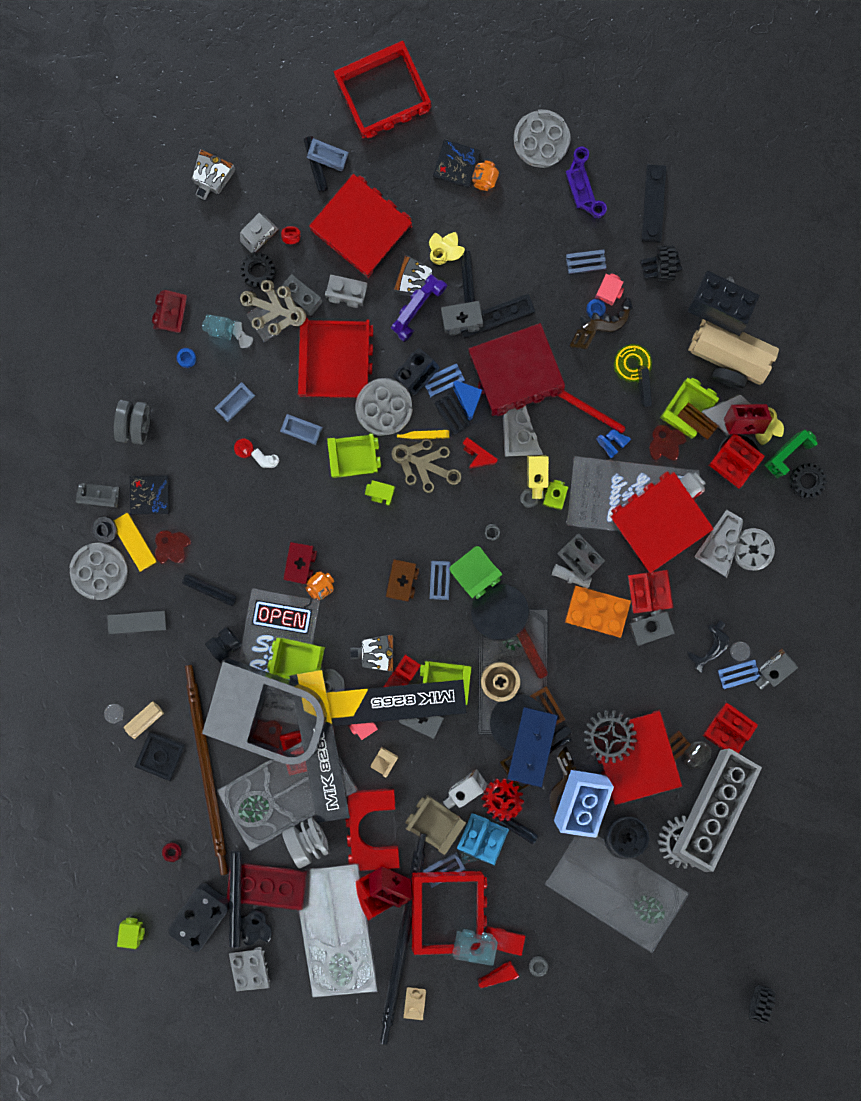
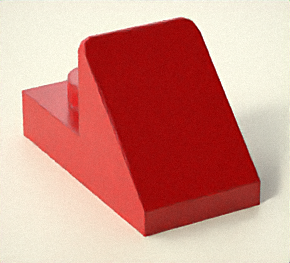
M468 437L462 443L465 447L463 449L471 456L477 455L469 469L494 465L498 461L497 458Z

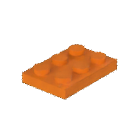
M575 585L565 623L621 638L631 601Z

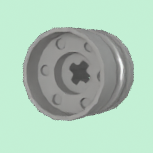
M313 817L308 819L309 827L304 821L300 823L302 832H299L295 826L282 832L287 849L298 868H302L312 862L310 853H313L317 859H320L319 849L324 856L330 854L324 831Z

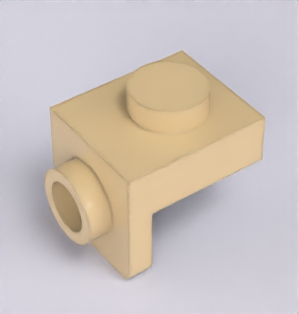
M407 988L404 1018L423 1020L425 989Z

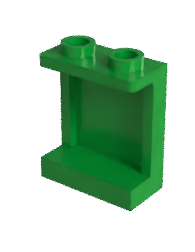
M809 430L796 433L764 466L776 478L786 475L790 469L782 461L800 444L807 450L815 447L818 444L816 436Z

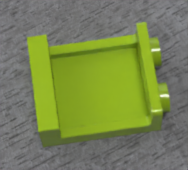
M687 378L660 418L692 439L698 432L677 415L688 402L702 412L705 409L714 407L719 398L713 390L709 388L706 390L701 387V383L698 380Z
M373 433L364 436L327 439L332 478L378 473V468H381L380 457H376L375 449H379L378 438H374Z
M277 637L276 641L272 643L271 652H273L272 660L270 659L268 662L267 670L271 674L290 679V675L319 671L325 647Z
M425 661V665H421L420 676H423V683L463 680L465 702L467 705L471 666Z

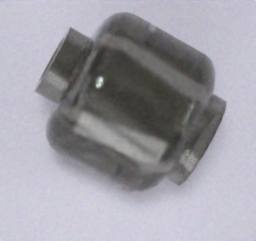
M703 741L692 742L683 752L685 765L690 769H703L712 759L711 748Z

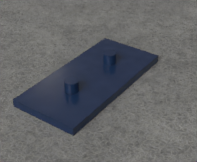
M529 708L523 709L508 780L542 788L558 715Z

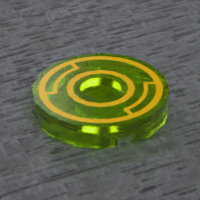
M629 344L617 352L613 366L616 374L622 380L635 383L639 381L638 368H630L628 360L631 358L636 359L638 366L645 365L650 372L652 359L646 348L637 344Z

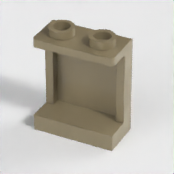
M427 795L425 799L422 797L416 805L418 810L415 815L411 813L405 823L408 824L406 830L413 832L419 837L420 833L427 834L425 841L445 855L465 826L466 820Z

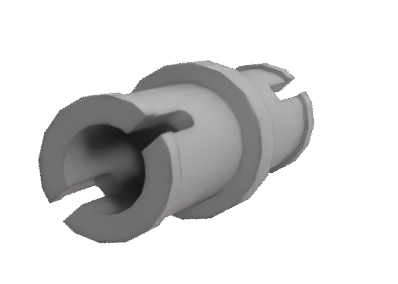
M555 564L552 571L553 576L567 580V583H575L587 589L592 580V577H588L583 581L573 569L570 570L558 564Z

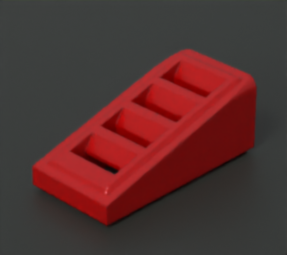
M509 960L478 979V985L480 988L517 979L519 974L513 963Z

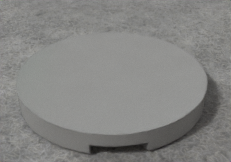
M541 109L527 114L518 122L514 131V147L519 157L527 164L539 168L550 167L560 162L566 155L570 146L571 135L567 124L560 115L550 110Z
M389 378L376 379L365 385L358 394L355 405L356 416L360 424L367 431L378 436L390 435L402 430L410 420L413 410L409 391L401 383Z
M92 543L83 546L75 553L69 567L71 583L74 588L84 597L93 600H104L116 595L123 588L128 575L127 563L122 553L114 546L106 543Z

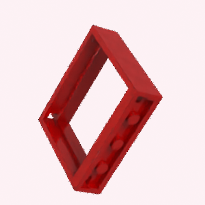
M400 41L333 71L336 82L362 139L365 137L372 138L383 129L384 131L390 130L395 126L394 124L399 122H408L412 119V116L417 114H426L431 108L430 98L404 41ZM402 56L422 103L364 128L344 81Z
M481 871L412 873V951L414 955L484 953V946H487V936L484 934V927H487V917L484 915V908H487V897L484 896V889L487 888V878L484 877ZM477 881L476 944L422 945V883Z

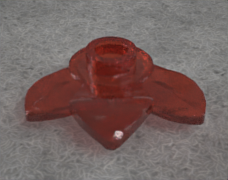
M666 425L657 426L653 431L654 440L650 444L651 456L656 460L663 454L668 459L677 460L679 455L678 445L686 442L685 436L679 430H671ZM659 432H665V438H660Z
M167 530L160 531L155 537L157 545L155 550L156 559L161 564L165 563L168 558L175 563H183L185 558L183 548L190 545L191 540L181 532L172 534ZM163 537H167L169 541L167 543H162L161 539Z
M258 720L253 738L279 748V737L282 733V727L277 721H268L266 723ZM270 727L276 728L274 734L269 732Z

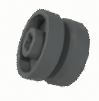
M120 400L118 402L114 419V438L116 442L127 443L131 438L133 444L144 445L147 439L150 420L148 403L137 402L133 407L131 401Z

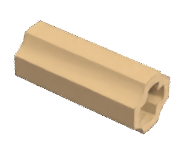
M152 701L127 723L124 729L129 736L136 739L160 718L164 712Z

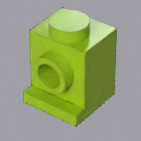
M372 480L371 484H367L365 495L372 497L371 501L382 503L384 500L386 505L390 506L395 486Z

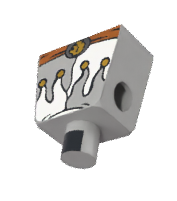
M200 149L192 176L193 182L199 186L195 195L206 200L209 191L219 194L235 172L234 165Z
M259 213L241 230L240 242L251 253H256L279 229L265 215Z
M475 769L450 788L449 795L443 799V803L448 809L454 805L461 808L482 794L488 784L478 770Z

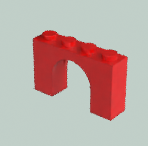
M394 788L361 790L347 796L346 800L350 818H346V828L350 827V835H347V845L351 847L352 854L348 855L349 865L357 864L358 871L377 870L381 866L387 869L399 868L398 846L373 847L365 843L359 833V823L366 814L373 811L395 810Z

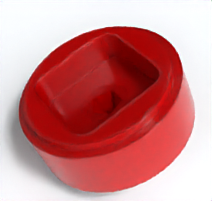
M294 226L285 227L281 232L282 241L286 244L298 243L301 238L300 230Z
M240 439L235 443L234 451L240 458H248L254 451V447L249 440Z

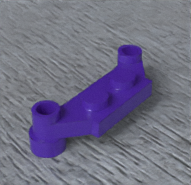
M581 146L575 149L573 162L570 169L565 171L576 208H582L594 218H600L605 215L607 206L603 201H595L584 167V163L589 157V151ZM599 209L601 213H597L595 210Z
M432 274L426 278L425 285L421 289L413 292L410 297V303L403 306L399 312V318L391 326V329L398 334V338L403 342H406L413 334L414 330L408 324L430 294L433 292L439 297L447 288V284L444 281H439Z

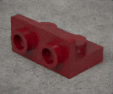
M168 290L160 291L155 300L157 309L152 317L153 329L180 333L187 295Z

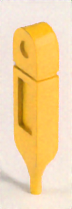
M449 430L413 431L397 435V438L411 440L450 438Z

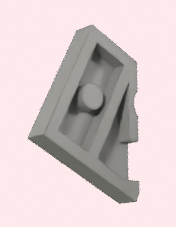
M737 394L727 401H722L714 407L703 410L702 413L719 425L718 428L729 436L731 434H728L724 417L730 406L750 403L744 397Z

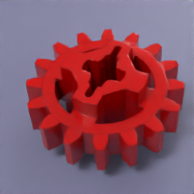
M496 779L494 784L490 782L487 785L488 788L483 792L486 795H483L481 800L486 802L482 806L488 807L486 813H492V819L498 816L500 821H503L504 818L509 821L512 817L515 818L518 812L522 810L520 805L524 803V800L520 799L523 793L517 792L519 786L513 787V781L507 784L506 779H503L501 783ZM499 789L497 793L492 794L494 790ZM513 806L512 810L507 811L508 807Z

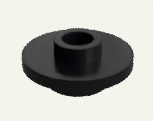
M102 516L93 523V534L99 542L109 543L115 539L117 526L113 519Z

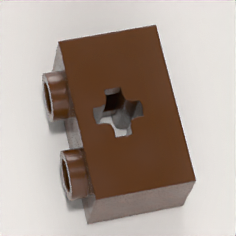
M393 559L386 597L409 602V598L413 599L415 587H412L413 579L417 580L419 573L416 564ZM402 575L406 576V580H409L408 584H404V587H401L400 582H398V578H402Z

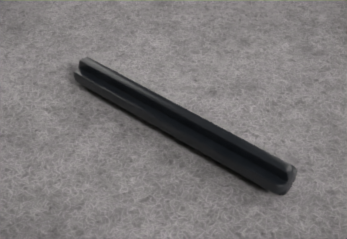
M231 851L230 948L240 947L242 853L240 851Z

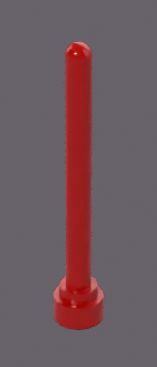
M562 391L558 395L618 432L623 433L625 431V427L566 391Z

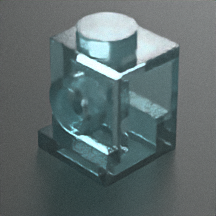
M206 314L205 320L202 323L203 331L209 332V335L212 337H223L231 340L234 321L227 317Z

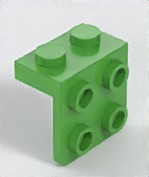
M479 546L474 547L449 568L450 572L471 598L475 596L478 599L486 593L484 589L488 585L493 587L501 581L500 576L502 573L494 566Z

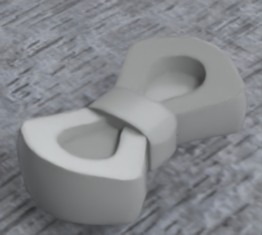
M234 322L231 324L229 332L239 340L240 348H249L253 343V337L245 334L243 323Z

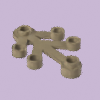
M265 280L261 283L262 291L267 292L272 303L257 298L253 291H245L240 296V301L244 306H257L270 311L264 316L256 317L252 320V326L255 329L263 328L266 323L280 315L287 317L279 323H272L268 326V332L271 335L279 334L282 329L289 325L300 326L306 320L305 311L300 307H296L290 295L291 291L287 286L279 287L276 294L272 281ZM283 289L286 291L285 295L282 294ZM278 296L284 298L288 309L282 306Z
M424 439L421 443L410 447L403 444L395 446L392 450V458L395 462L402 465L406 476L405 481L408 485H414L417 481L416 476L412 474L409 462L416 465L423 482V490L426 493H431L434 490V484L430 482L426 470L446 478L450 485H457L461 481V473L458 470L452 469L448 471L430 463L439 458H447L450 454V450L447 447L443 446L438 451L422 457H416L412 454L420 450L428 451L432 448V441L430 439ZM425 441L430 442L429 448L423 447ZM442 449H446L448 451V454L446 456H442L440 454V451ZM399 451L405 452V456L403 458H400L398 456ZM452 474L457 475L456 481L450 479ZM409 476H413L415 478L413 483H409L407 481V478ZM426 484L432 485V489L430 491H427L425 489Z

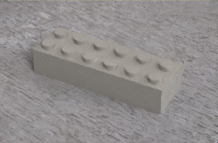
M730 748L720 750L674 846L672 854L704 872H713L762 767Z

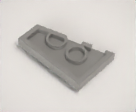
M526 406L518 410L515 408L508 410L503 415L504 456L543 455L537 442V436L533 431Z
M726 510L694 557L727 578L744 523L743 519Z

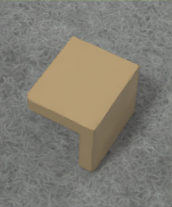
M381 747L371 764V768L383 774V777L386 778L398 756Z

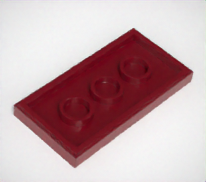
M242 863L241 903L302 911L307 871ZM229 871V881H228V890H227V899H228L229 901H230V871Z

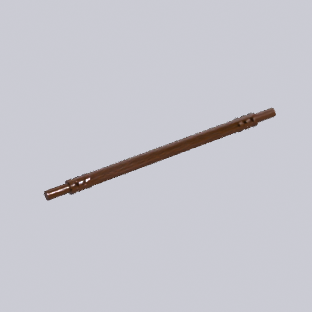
M192 665L185 666L188 683L186 689L196 738L215 856L218 858L220 875L228 874L225 858L227 853L206 735L202 734L204 722L198 684H195Z

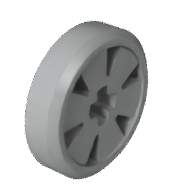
M750 528L743 530L740 533L733 559L743 569L751 571L760 570L772 561L775 553L774 542L769 534L761 529ZM750 545L757 546L756 554L749 553L750 548L748 547Z

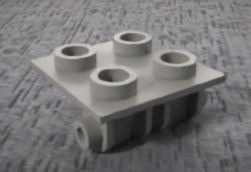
M262 947L254 948L251 951L229 953L236 991L270 988V979L267 973L268 967H265L267 962H264L265 952L262 950Z

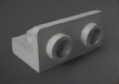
M330 274L325 297L328 298L329 302L337 304L340 301L346 302L347 306L358 308V305L363 306L368 283Z

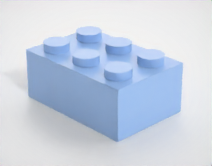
M571 770L554 819L560 833L596 838L614 788L606 775Z

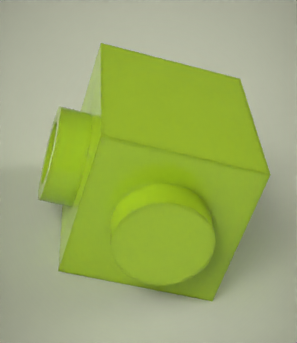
M558 480L549 482L542 505L562 510L568 487L564 486L565 483Z
M126 918V920H123L119 927L117 947L137 949L140 945V940L144 938L145 928H142L143 922H137L138 919Z

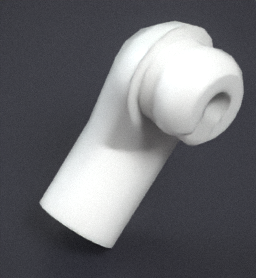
M258 448L251 453L253 458L263 468H274L279 463L277 455L264 456Z

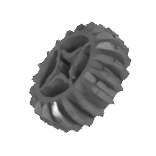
M605 710V717H602L601 713L598 712L597 717L599 719L596 720L594 717H591V721L594 724H586L591 731H584L585 735H590V737L584 738V742H591L586 748L587 750L594 748L591 752L592 756L599 753L597 760L600 761L602 756H605V763H608L609 757H612V762L616 763V756L622 761L624 759L622 753L626 756L630 755L629 751L626 750L627 748L634 750V746L630 742L635 743L637 739L631 738V736L637 733L634 730L630 731L634 727L633 723L626 724L630 720L629 717L622 720L623 713L620 712L619 716L616 717L615 710L612 711V716H608V710ZM610 721L607 730L595 731L599 724ZM615 722L624 727L627 736L615 731ZM611 727H613V736H616V738H612L610 746H608V737H605V734H608ZM594 737L605 741V751L597 746ZM615 742H625L621 749L611 752L612 745Z

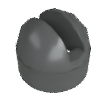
M490 524L485 528L484 532L487 539L496 540L499 538L500 529L497 525ZM490 528L494 529V535L490 534Z

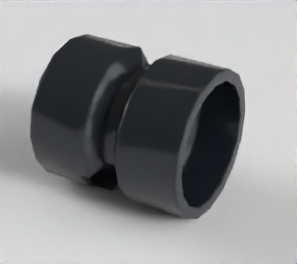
M228 627L221 630L217 638L213 637L205 643L208 650L220 663L229 657V652H235L242 646L238 638Z

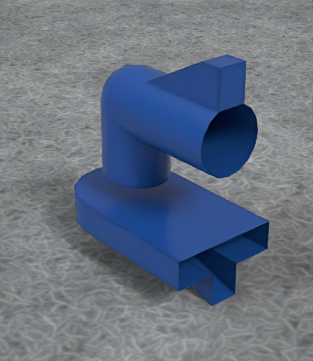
M614 429L605 437L602 435L597 437L598 443L607 452L610 459L618 453L611 444L613 440L621 448L631 440L630 437L624 436Z

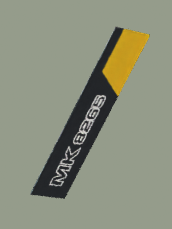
M322 670L290 675V681L315 691L324 702L327 712V721L320 745L314 755L306 760L317 823L350 818ZM293 694L303 751L305 752L310 746L317 716L314 707L308 700Z
M463 680L326 693L332 726L467 713Z

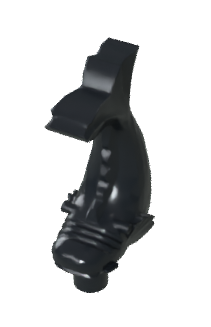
M721 620L716 626L711 624L708 627L709 631L713 634L714 644L707 656L699 657L692 652H687L688 657L696 662V669L702 674L704 665L722 655L730 644L728 635L722 631L726 624Z

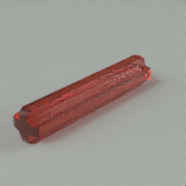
M524 628L517 636L538 678L542 679L548 675V672Z

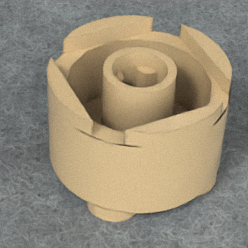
M495 662L487 666L483 671L481 687L490 699L498 702L507 701L518 692L520 677L515 668L510 664ZM501 676V678L505 679L506 681L503 682L502 687H500L498 684H495V681L498 680L497 677Z

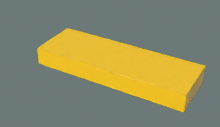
M129 513L114 520L117 526V534L139 571L141 572L157 563Z

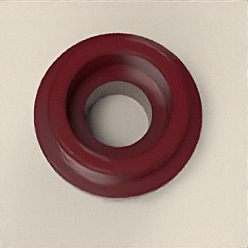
M168 843L162 849V856L167 862H175L181 857V848L176 843ZM169 849H174L175 855H170Z

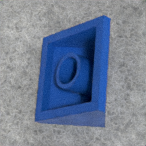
M454 381V392L468 421H471L482 390L459 381Z

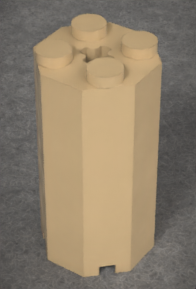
M702 319L700 328L694 333L688 350L698 357L724 369L738 372L744 375L747 380L761 385L772 369L771 365L777 358L779 348L745 332H742L740 336L735 335Z

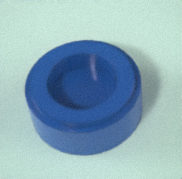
M599 299L591 300L586 307L587 315L592 318L594 312L598 313L601 318L606 311L604 302Z
M183 348L177 353V362L182 367L190 368L195 364L196 354L191 349Z

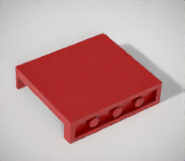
M353 174L309 225V228L315 235L369 278L373 274L374 268L407 229L412 228L411 217L405 212L400 213L396 209L397 206L391 200L386 201L381 197L382 193L376 188L371 189L367 185L368 182L359 175L357 177Z
M306 318L305 322L300 325L299 397H358L362 388L369 383V375H372V363H369V356H373V344H369L370 337H373V325H370L369 320H366V322L323 321Z
M665 472L658 477L660 481L655 484L649 483L643 488L644 492L640 495L633 494L627 499V504L624 506L619 504L611 510L612 514L609 515L649 573L714 530L675 472Z
M660 710L630 719L626 723L627 725L633 723L634 727L630 731L634 730L637 733L631 736V738L637 739L635 743L630 742L634 746V750L626 749L630 753L629 756L622 753L624 758L622 761L616 756V763L612 762V757H609L608 763H605V756H602L600 761L598 760V763H602L604 771H601L602 775H606L614 786L609 800H613L615 805L682 787ZM615 723V731L627 736L624 727L619 723ZM609 725L597 728L595 731H605ZM611 727L608 734H605V737H608V746H610L612 738H616V736H613V727ZM594 737L597 746L605 751V741ZM615 742L612 745L611 752L621 749L625 742Z

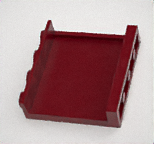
M541 323L468 348L469 357L478 374L491 408L492 416L504 415L508 410L514 408L516 410L521 409L531 402H541L548 396H558L565 390V383Z

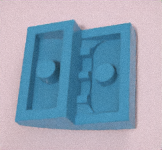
M471 813L457 849L495 866L509 829Z

